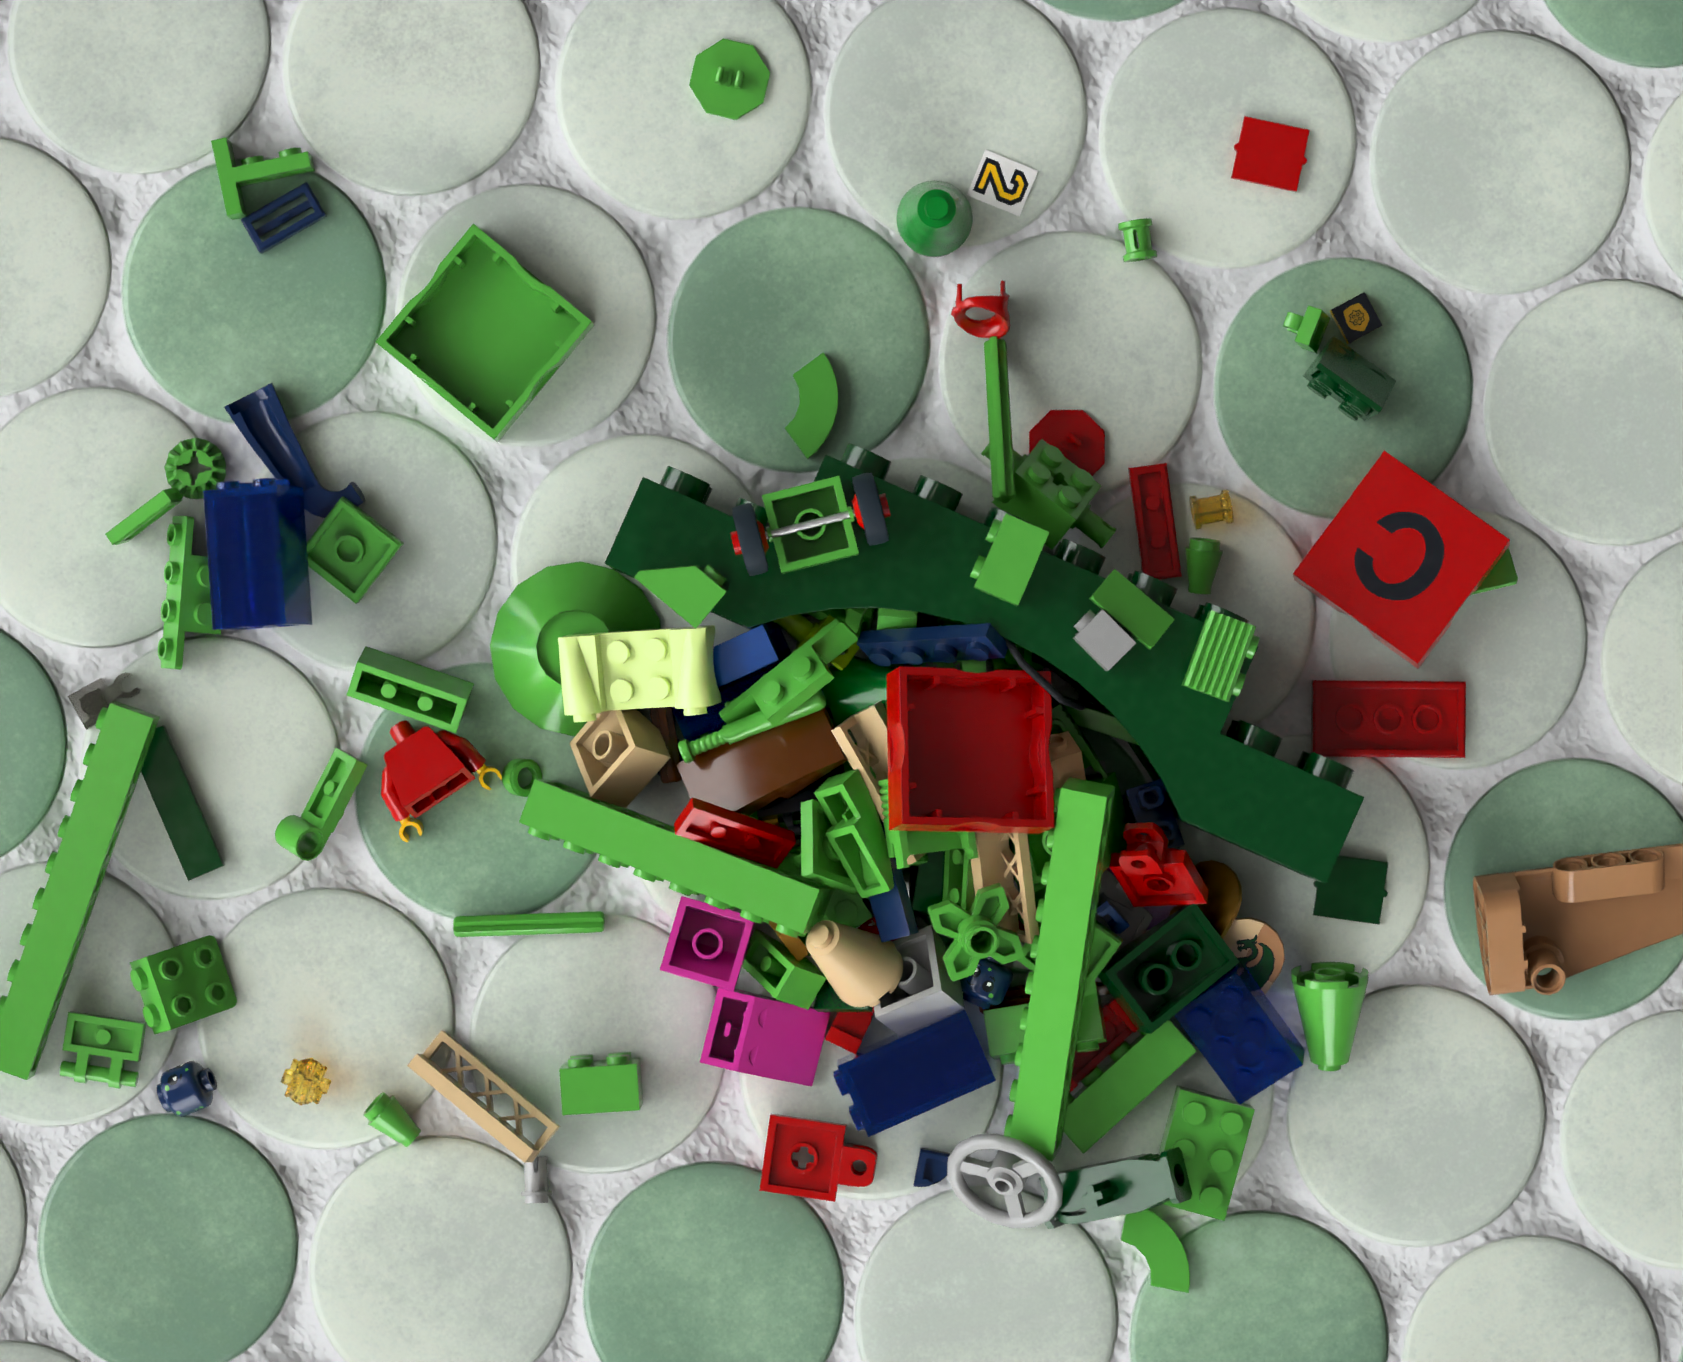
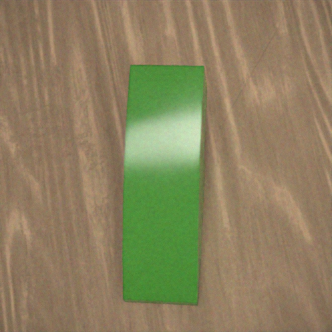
M855 769L829 777L814 792L832 824L825 832V835L861 899L891 891L894 887L891 861L888 858L886 838L877 810L859 770Z

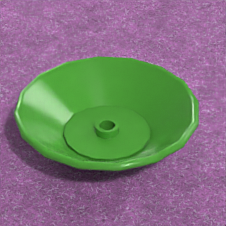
M581 561L548 566L518 584L497 613L490 642L495 680L512 708L541 729L576 736L587 722H574L573 715H565L558 638L574 634L661 629L660 618L642 589L614 569Z

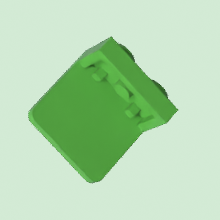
M211 935L130 962L132 968L130 972L131 981L134 988L140 991L144 1003L143 1016L147 1025L153 1029L154 1035L228 1010L237 1003L215 937Z

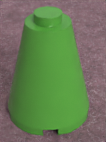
M1344 962L1311 963V970L1301 972V965L1294 967L1291 970V980L1310 1061L1317 1064L1318 1069L1323 1071L1340 1070L1341 1065L1349 1062L1369 980V972L1365 968H1362L1361 973L1355 972L1354 964Z

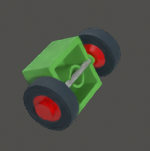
M864 473L852 477L855 493L852 500L853 510L851 506L847 507L840 476L762 495L769 522L766 532L763 524L756 518L752 503L733 507L732 515L736 531L730 532L735 554L743 555L749 576L769 571L766 558L769 548L767 539H769L770 543L774 542L782 574L859 555L851 522H855L854 517H856L857 524L864 529L869 545H877L889 541L885 518L891 516L885 493L878 494L872 473Z

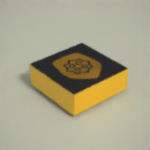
M1365 292L1330 310L1347 345L1383 326Z

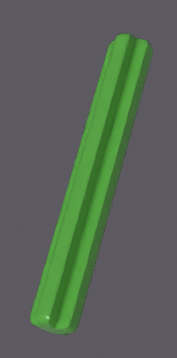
M601 911L457 916L453 920V932L456 937L602 932L605 929V917Z

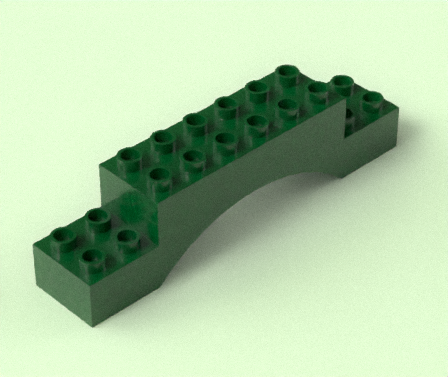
M849 443L841 461L825 455L814 482L840 476L847 507L851 506L853 510L852 500L855 493L852 477L864 473H872L878 494L885 493L891 515L885 518L889 541L877 545H869L864 529L857 524L856 517H854L855 522H851L859 555L785 574L781 573L774 542L770 543L769 539H767L769 548L766 558L769 571L749 576L743 555H736L730 535V532L736 531L733 515L730 516L706 505L712 492L709 483L671 466H667L660 484L647 478H642L605 561V564L612 569L634 578L640 570L690 565H699L704 569L709 564L727 579L723 586L728 589L726 594L711 610V613L749 630L790 615L801 614L806 617L811 616L807 614L810 612L847 608H875V611H878V608L918 612L917 616L934 619V616H939L966 624L990 623L1002 637L1031 651L1032 658L1066 680L1076 690L1079 691V684L1087 690L1086 699L1095 707L1110 711L1138 743L1136 745L1127 742L1152 781L1159 779L1163 781L1177 820L1310 879L1327 883L1364 800L1363 796L1346 789L1354 770L1314 752L1302 751L1296 767L1275 758L1282 738L1242 720H1239V722L1232 720L1226 735H1223L1220 732L1236 696L1231 695L1230 700L1226 702L1182 686L1208 611L1212 610L1245 623H1249V620L1206 602L1205 606L1199 604L1194 618L1170 608L1178 590L1177 588L1135 570L1133 574L1129 573L1127 579L1175 620L1150 650L1120 626L1136 644L1109 671H1105L1073 639L1078 633L1073 626L1089 610L1095 615L1101 610L1089 598L1105 580V578L1098 576L1106 559L1105 556L1080 544L1063 539L1062 542L1058 543L1053 555L1041 551L1018 606L973 588L976 579L971 578L970 574L978 556L981 555L986 558L992 543L985 539L994 518L1002 521L1006 513L1020 520L1023 519L991 507L984 523L981 524L955 512L963 496L961 492L920 475L912 493L885 481L892 462L859 446ZM739 497L736 506L752 503L756 518L763 524L766 532L769 522L765 508ZM1245 657L1240 670L1241 673L1247 674L1253 658Z

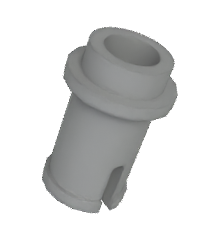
M548 1156L537 1157V1173L534 1172V1160L530 1163H524L525 1192H521V1196H525V1204L548 1203V1195H552V1191H548Z

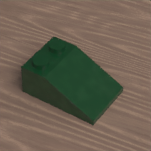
M1197 904L1185 905L1115 953L1100 972L1098 978L1138 1031L1152 1034L1240 961Z

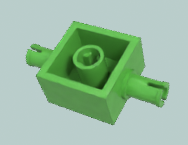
M1043 439L1038 442L1028 456L1024 454L1022 457L1013 450L1015 497L1010 499L1008 503L995 500L991 503L1000 510L1048 531L1049 535L1045 545L1051 550L1054 549L1070 528L1074 529L1075 527L1102 549L1117 529L1110 526L1090 510L1091 505L1089 502L1101 488V485L1093 479L1090 473L1078 468L1064 457L1058 448L1049 445ZM988 444L981 455L986 456L990 460V445Z

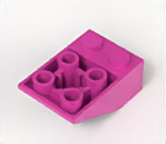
M718 987L700 1063L812 1087L830 1012H817L812 1007H809L807 1010L772 997L735 989L733 992Z

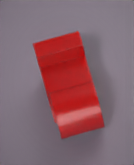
M874 1007L872 1012H837L825 1035V1040L856 1054L872 1021Z

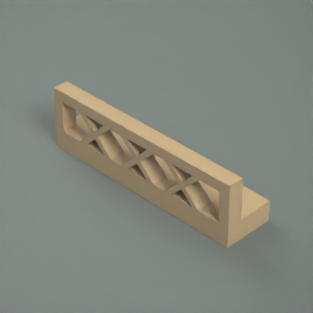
M879 701L851 715L831 731L853 770H859L875 808L883 821L885 816L882 815L884 809L881 807L883 802L880 800L882 794L879 793L881 787L878 785V781L888 779L887 710L883 703ZM848 729L851 730L853 736L855 737L857 745H855L851 736L849 735L847 731ZM870 766L876 774V779H874L872 773L870 772ZM926 853L910 855L907 858L908 865L918 861Z
M975 832L978 858L970 859L975 896L978 889L1000 883L1004 888L1009 909L998 926L1015 931L1019 936L1020 942L1032 944L1034 936L1039 935L1038 921H1036V902L1028 835L1026 833ZM1009 838L1015 845V855L1010 850ZM1013 876L1019 882L1020 892L1014 886ZM1018 913L1024 920L1025 931L1019 929Z
M444 1030L440 1031L423 1054H416L407 1065L524 1163L533 1162L560 1127ZM443 1043H446L455 1051V1068L442 1069L431 1060ZM462 1057L472 1066L463 1067ZM463 1071H480L484 1075L485 1091L471 1093L466 1089ZM457 1072L458 1081L448 1073ZM491 1081L501 1090L492 1091ZM508 1094L513 1099L515 1115L500 1117L495 1113L492 1095ZM486 1096L487 1105L477 1097ZM520 1105L531 1114L521 1115ZM537 1118L548 1127L535 1144L523 1136L522 1119ZM515 1120L516 1129L506 1121Z

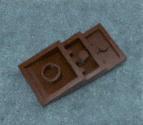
M825 706L820 711L750 736L731 745L726 743L702 752L699 755L697 754L695 760L690 763H685L683 760L676 765L690 799L693 797L750 816L778 797L789 799L848 761L831 731L835 727Z

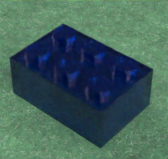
M1241 961L1174 1015L1239 1105L1303 1065L1305 1049Z

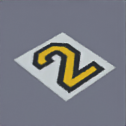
M985 149L967 196L1020 217L1038 171Z

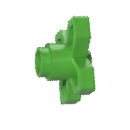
M1000 883L978 889L969 912L950 900L928 907V913L935 932L954 939L943 955L948 976L952 981L974 975L979 960L990 956L1004 965L1024 957L1018 934L1015 931L998 926L1009 909L1004 888Z

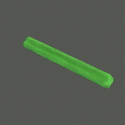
M992 336L984 343L992 497L995 501L1008 503L1010 499L1015 497L1007 344L1004 339H997L996 336Z

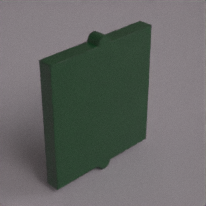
M1339 855L1327 883L1316 880L1313 882L1314 887H1316L1313 915L1380 925L1383 897L1388 895V892L1385 890L1388 862Z

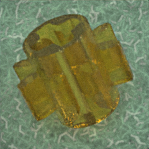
M313 1058L301 1061L293 1059L290 1069H285L281 1079V1083L288 1085L284 1095L290 1097L292 1101L301 1106L311 1102L319 1104L322 1094H327L331 1084V1080L324 1078L327 1067L322 1066L321 1063Z

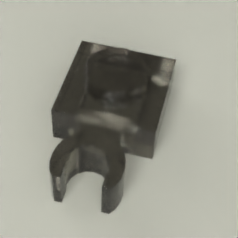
M132 673L120 674L109 687L104 678H99L68 696L86 730L96 726L98 716L103 707L108 708L111 702H116L121 698H132L140 693L141 689L138 687L128 693L122 688V682L126 678L131 677Z

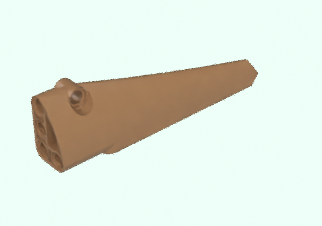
M1683 843L1566 857L1555 861L1553 867L1474 876L1473 892L1478 939L1489 995L1523 992L1525 989L1533 988L1542 995H1552L1562 989L1566 978L1683 934ZM1552 968L1549 973L1538 975L1542 969Z

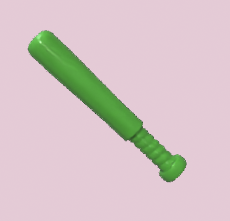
M820 689L776 726H773L765 718L762 711L759 710L722 726L723 729L698 738L695 741L689 742L687 739L678 743L679 752L684 762L690 763L695 760L697 754L699 755L702 752L726 743L731 745L750 736L822 710L826 706L825 695Z

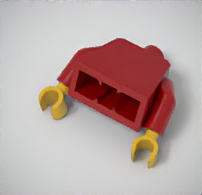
M407 720L395 724L390 729V735L397 745L384 754L387 766L382 771L381 796L394 820L400 821L399 835L405 842L410 841L408 834L405 832V827L409 825L416 827L418 834L422 836L424 827L417 817L474 780L475 776L472 772L478 773L479 783L488 790H491V788L483 781L485 773L495 772L502 780L500 771L493 766H486L484 764L486 759L466 738L446 730L435 733L429 726H424L415 732Z

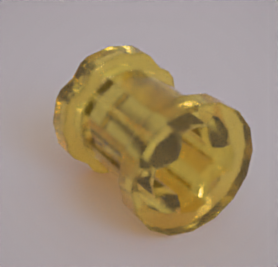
M1222 490L1220 495L1205 498L1189 497L1190 511L1195 530L1202 529L1204 524L1225 521L1227 524L1234 522L1228 490Z

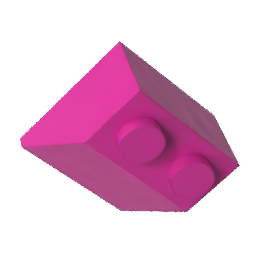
M681 896L660 971L734 992L755 922L742 918L739 912L729 909L723 910L705 902Z

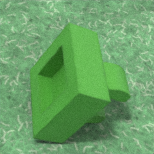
M1308 305L1304 317L1288 312L1283 327L1297 334L1295 342L1302 349L1317 353L1330 317L1323 310Z

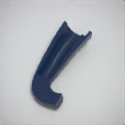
M273 382L224 407L247 442L277 481L309 513L326 518L342 496L357 507L366 501L361 489L354 482L349 483L341 491H330L320 484L287 420Z

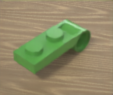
M335 748L301 817L290 815L282 819L275 831L277 843L302 860L309 861L316 858L322 852L331 833L334 832L339 820L342 818L345 808L357 785L360 783L368 764L339 748Z

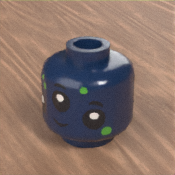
M990 956L980 959L974 975L960 979L963 999L988 1010L990 1005L1001 1004L1013 979L1011 969Z
M189 1061L162 1074L160 1084L157 1085V1095L162 1107L167 1112L172 1111L175 1115L184 1117L211 1105L213 1090L217 1089V1082L209 1068L204 1069L196 1061Z

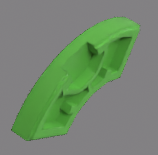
M824 352L793 374L799 388L800 404L794 419L785 427V430L807 460L819 450L828 438L838 409L837 381L833 368Z
M1149 1209L1126 1214L1120 1240L1135 1246L1145 1256L1150 1268V1285L1189 1293V1263L1183 1245L1172 1228L1160 1216Z

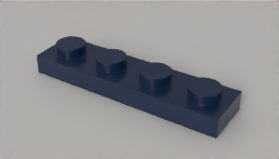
M990 623L867 630L860 632L857 645L865 652L871 662L884 667L891 664L906 663L920 665L925 662L986 661L987 659L1005 658L1008 650L1006 641Z

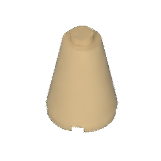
M830 920L816 923L806 937L808 952L838 997L848 1005L854 1007H875L881 1003L878 999L887 992L892 993L898 986L903 972V959L892 941L882 943L878 934Z

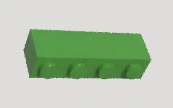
M1170 1020L1166 1021L1152 1034L1139 1032L1141 1035L1131 1044L1126 1040L1123 1041L1109 1054V1057L1112 1059L1109 1064L1102 1070L1096 1066L1080 1081L1084 1086L1073 1096L1069 1093L1063 1132L1083 1154L1197 1051Z

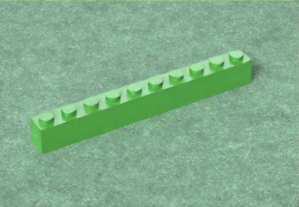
M118 701L111 702L108 708L103 707L96 722V729H99L100 733L96 744L90 743L85 753L83 765L88 766L83 780L78 779L72 790L70 801L75 802L71 816L65 815L59 827L58 837L62 838L58 853L53 851L48 859L45 873L50 874L46 887H40L35 896L32 909L37 910L33 924L28 923L22 933L20 945L25 947L21 959H15L9 970L7 981L12 982L8 996L2 995L0 998V1071L25 1080L30 1079L36 1073L160 716Z
M1069 777L1061 788H1056L1054 793V811L1057 812L1056 825L1049 830L1047 837V848L1052 849L1050 862H1046L1041 877V884L1047 887L1045 899H1040L1036 911V921L1041 922L1040 934L1034 936L1030 953L1031 958H1035L1036 962L1034 972H1029L1025 986V994L1031 996L1029 1008H1024L1020 1021V1030L1025 1031L1024 1043H1019L1015 1055V1066L1020 1067L1019 1077L1013 1080L1009 1100L1015 1102L1013 1115H1008L1004 1130V1136L1023 1141L1040 1151L1048 1161L1054 1160L1062 1145L1115 786Z

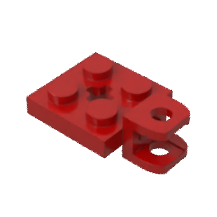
M1153 822L1125 824L1123 836L1127 842V850H1122L1120 853H1112L1109 867L1133 907L1207 904L1209 890L1186 850L1167 848L1168 839L1166 835Z
M771 1113L759 1191L835 1202L838 1184L865 1187L873 1182L877 1152L865 1145L844 1143L847 1124ZM801 1147H807L808 1153L814 1155V1162H807L806 1168L798 1167V1160L792 1159L793 1152H799ZM861 1160L866 1164L867 1169L862 1172L857 1171L853 1166V1162Z

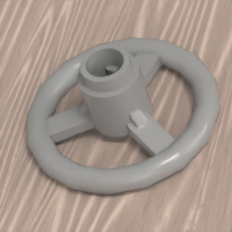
M1000 1134L974 1135L959 1142L948 1157L947 1178L955 1195L970 1211L991 1223L1009 1228H1033L1051 1220L1062 1206L1063 1185L1055 1167L1040 1151L1019 1139ZM978 1150H998L994 1160L991 1162L967 1157ZM962 1172L987 1178L989 1185L997 1193L1004 1195L1008 1211L997 1209L981 1200L968 1187ZM1040 1173L1048 1188L1047 1201L1041 1208L1026 1213L1021 1191L1028 1176Z

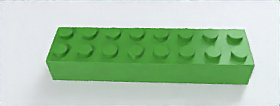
M534 779L519 823L529 826L528 833L535 837L548 841L550 839L557 841L559 839L565 840L563 847L580 854H585V852L589 854L598 853L600 854L598 861L616 868H620V866L629 868V866L634 867L633 874L651 882H655V880L664 882V880L670 882L668 888L687 896L703 894L706 896L704 902L723 910L736 907L741 909L740 916L742 918L759 924L772 921L777 923L776 931L795 938L798 936L805 937L806 933H810L811 928L816 923L823 920L834 891L831 887L801 877L778 867L776 869L675 835L674 826L628 808L591 798L589 793L556 780Z

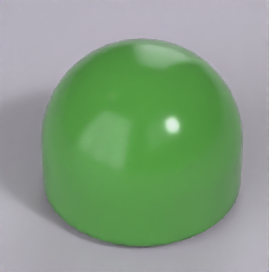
M513 759L506 764L502 771L503 786L509 793L516 796L528 797L534 779H542L539 765L531 759ZM526 767L532 774V780L529 785L521 788L517 778L520 770Z

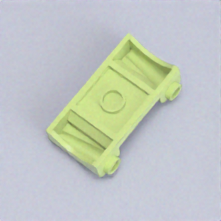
M715 625L698 626L696 629L694 627L574 634L559 637L560 673L565 715H573L574 722H589L597 720L596 713L604 711L659 707L684 709V715L686 716L707 714L708 706L722 702L713 664Z

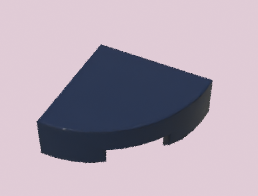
M920 1148L913 1186L927 1187L943 1180L947 1176V1162L951 1153Z

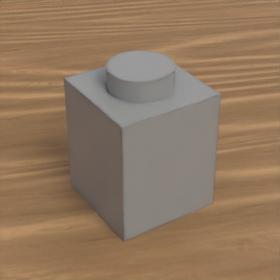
M1103 609L1096 615L1089 610L1073 626L1078 631L1073 639L1105 671H1109L1136 644Z

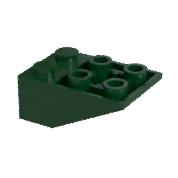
M1335 336L1329 339L1303 376L1310 381L1307 387L1324 399L1327 396H1331L1341 403L1338 409L1354 421H1357L1358 418H1362L1365 421L1378 414L1396 383L1395 379Z

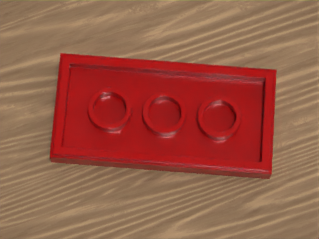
M1312 680L1311 752L1324 757L1465 758L1466 682Z

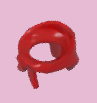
M1002 280L1000 282L999 296H975L966 298L963 301L962 284H957L956 306L951 311V315L954 317L957 325L968 334L976 337L990 338L996 336L999 339L1006 335L1011 325L1008 312L1010 295L1006 293L1005 281ZM972 307H978L994 312L995 315L986 320H974L965 313Z

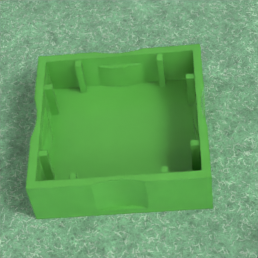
M472 224L438 265L428 285L405 305L376 340V343L498 443L594 327V324L550 286L545 285L523 267L515 257L475 224Z

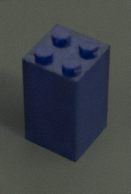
M261 478L253 479V483H240L239 481L217 482V490L203 491L213 630H248L312 625L303 487L290 486L288 479Z
M965 1009L904 1034H894L858 1050L856 1054L851 1053L837 1060L838 1070L833 1071L834 1079L842 1096L849 1093L854 1103L849 1106V1113L857 1131L865 1129L868 1137L996 1081Z

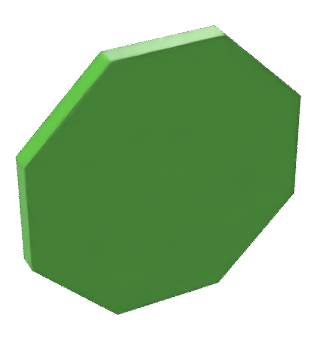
M723 38L696 55L689 86L707 114L737 120L764 103L770 72L753 45Z

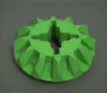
M192 438L180 441L168 453L164 466L167 482L172 488L177 487L183 497L189 499L209 497L224 482L226 476L225 458L216 445L205 439ZM195 452H197L196 457H198L199 464L211 467V471L205 470V472L198 473L194 485L191 473L180 469V466L192 464Z

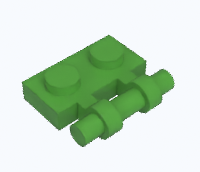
M73 1011L68 1012L62 1050L77 1052L76 1063L62 1061L60 1076L72 1077L74 1082L87 1083L88 1080L108 1083V1087L118 1089L122 1085L136 1087L139 1073L124 1070L125 1060L141 1061L146 1023ZM91 1055L110 1057V1068L90 1065Z

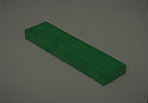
M162 725L155 730L141 773L187 880L190 881L225 866L167 729L165 725Z

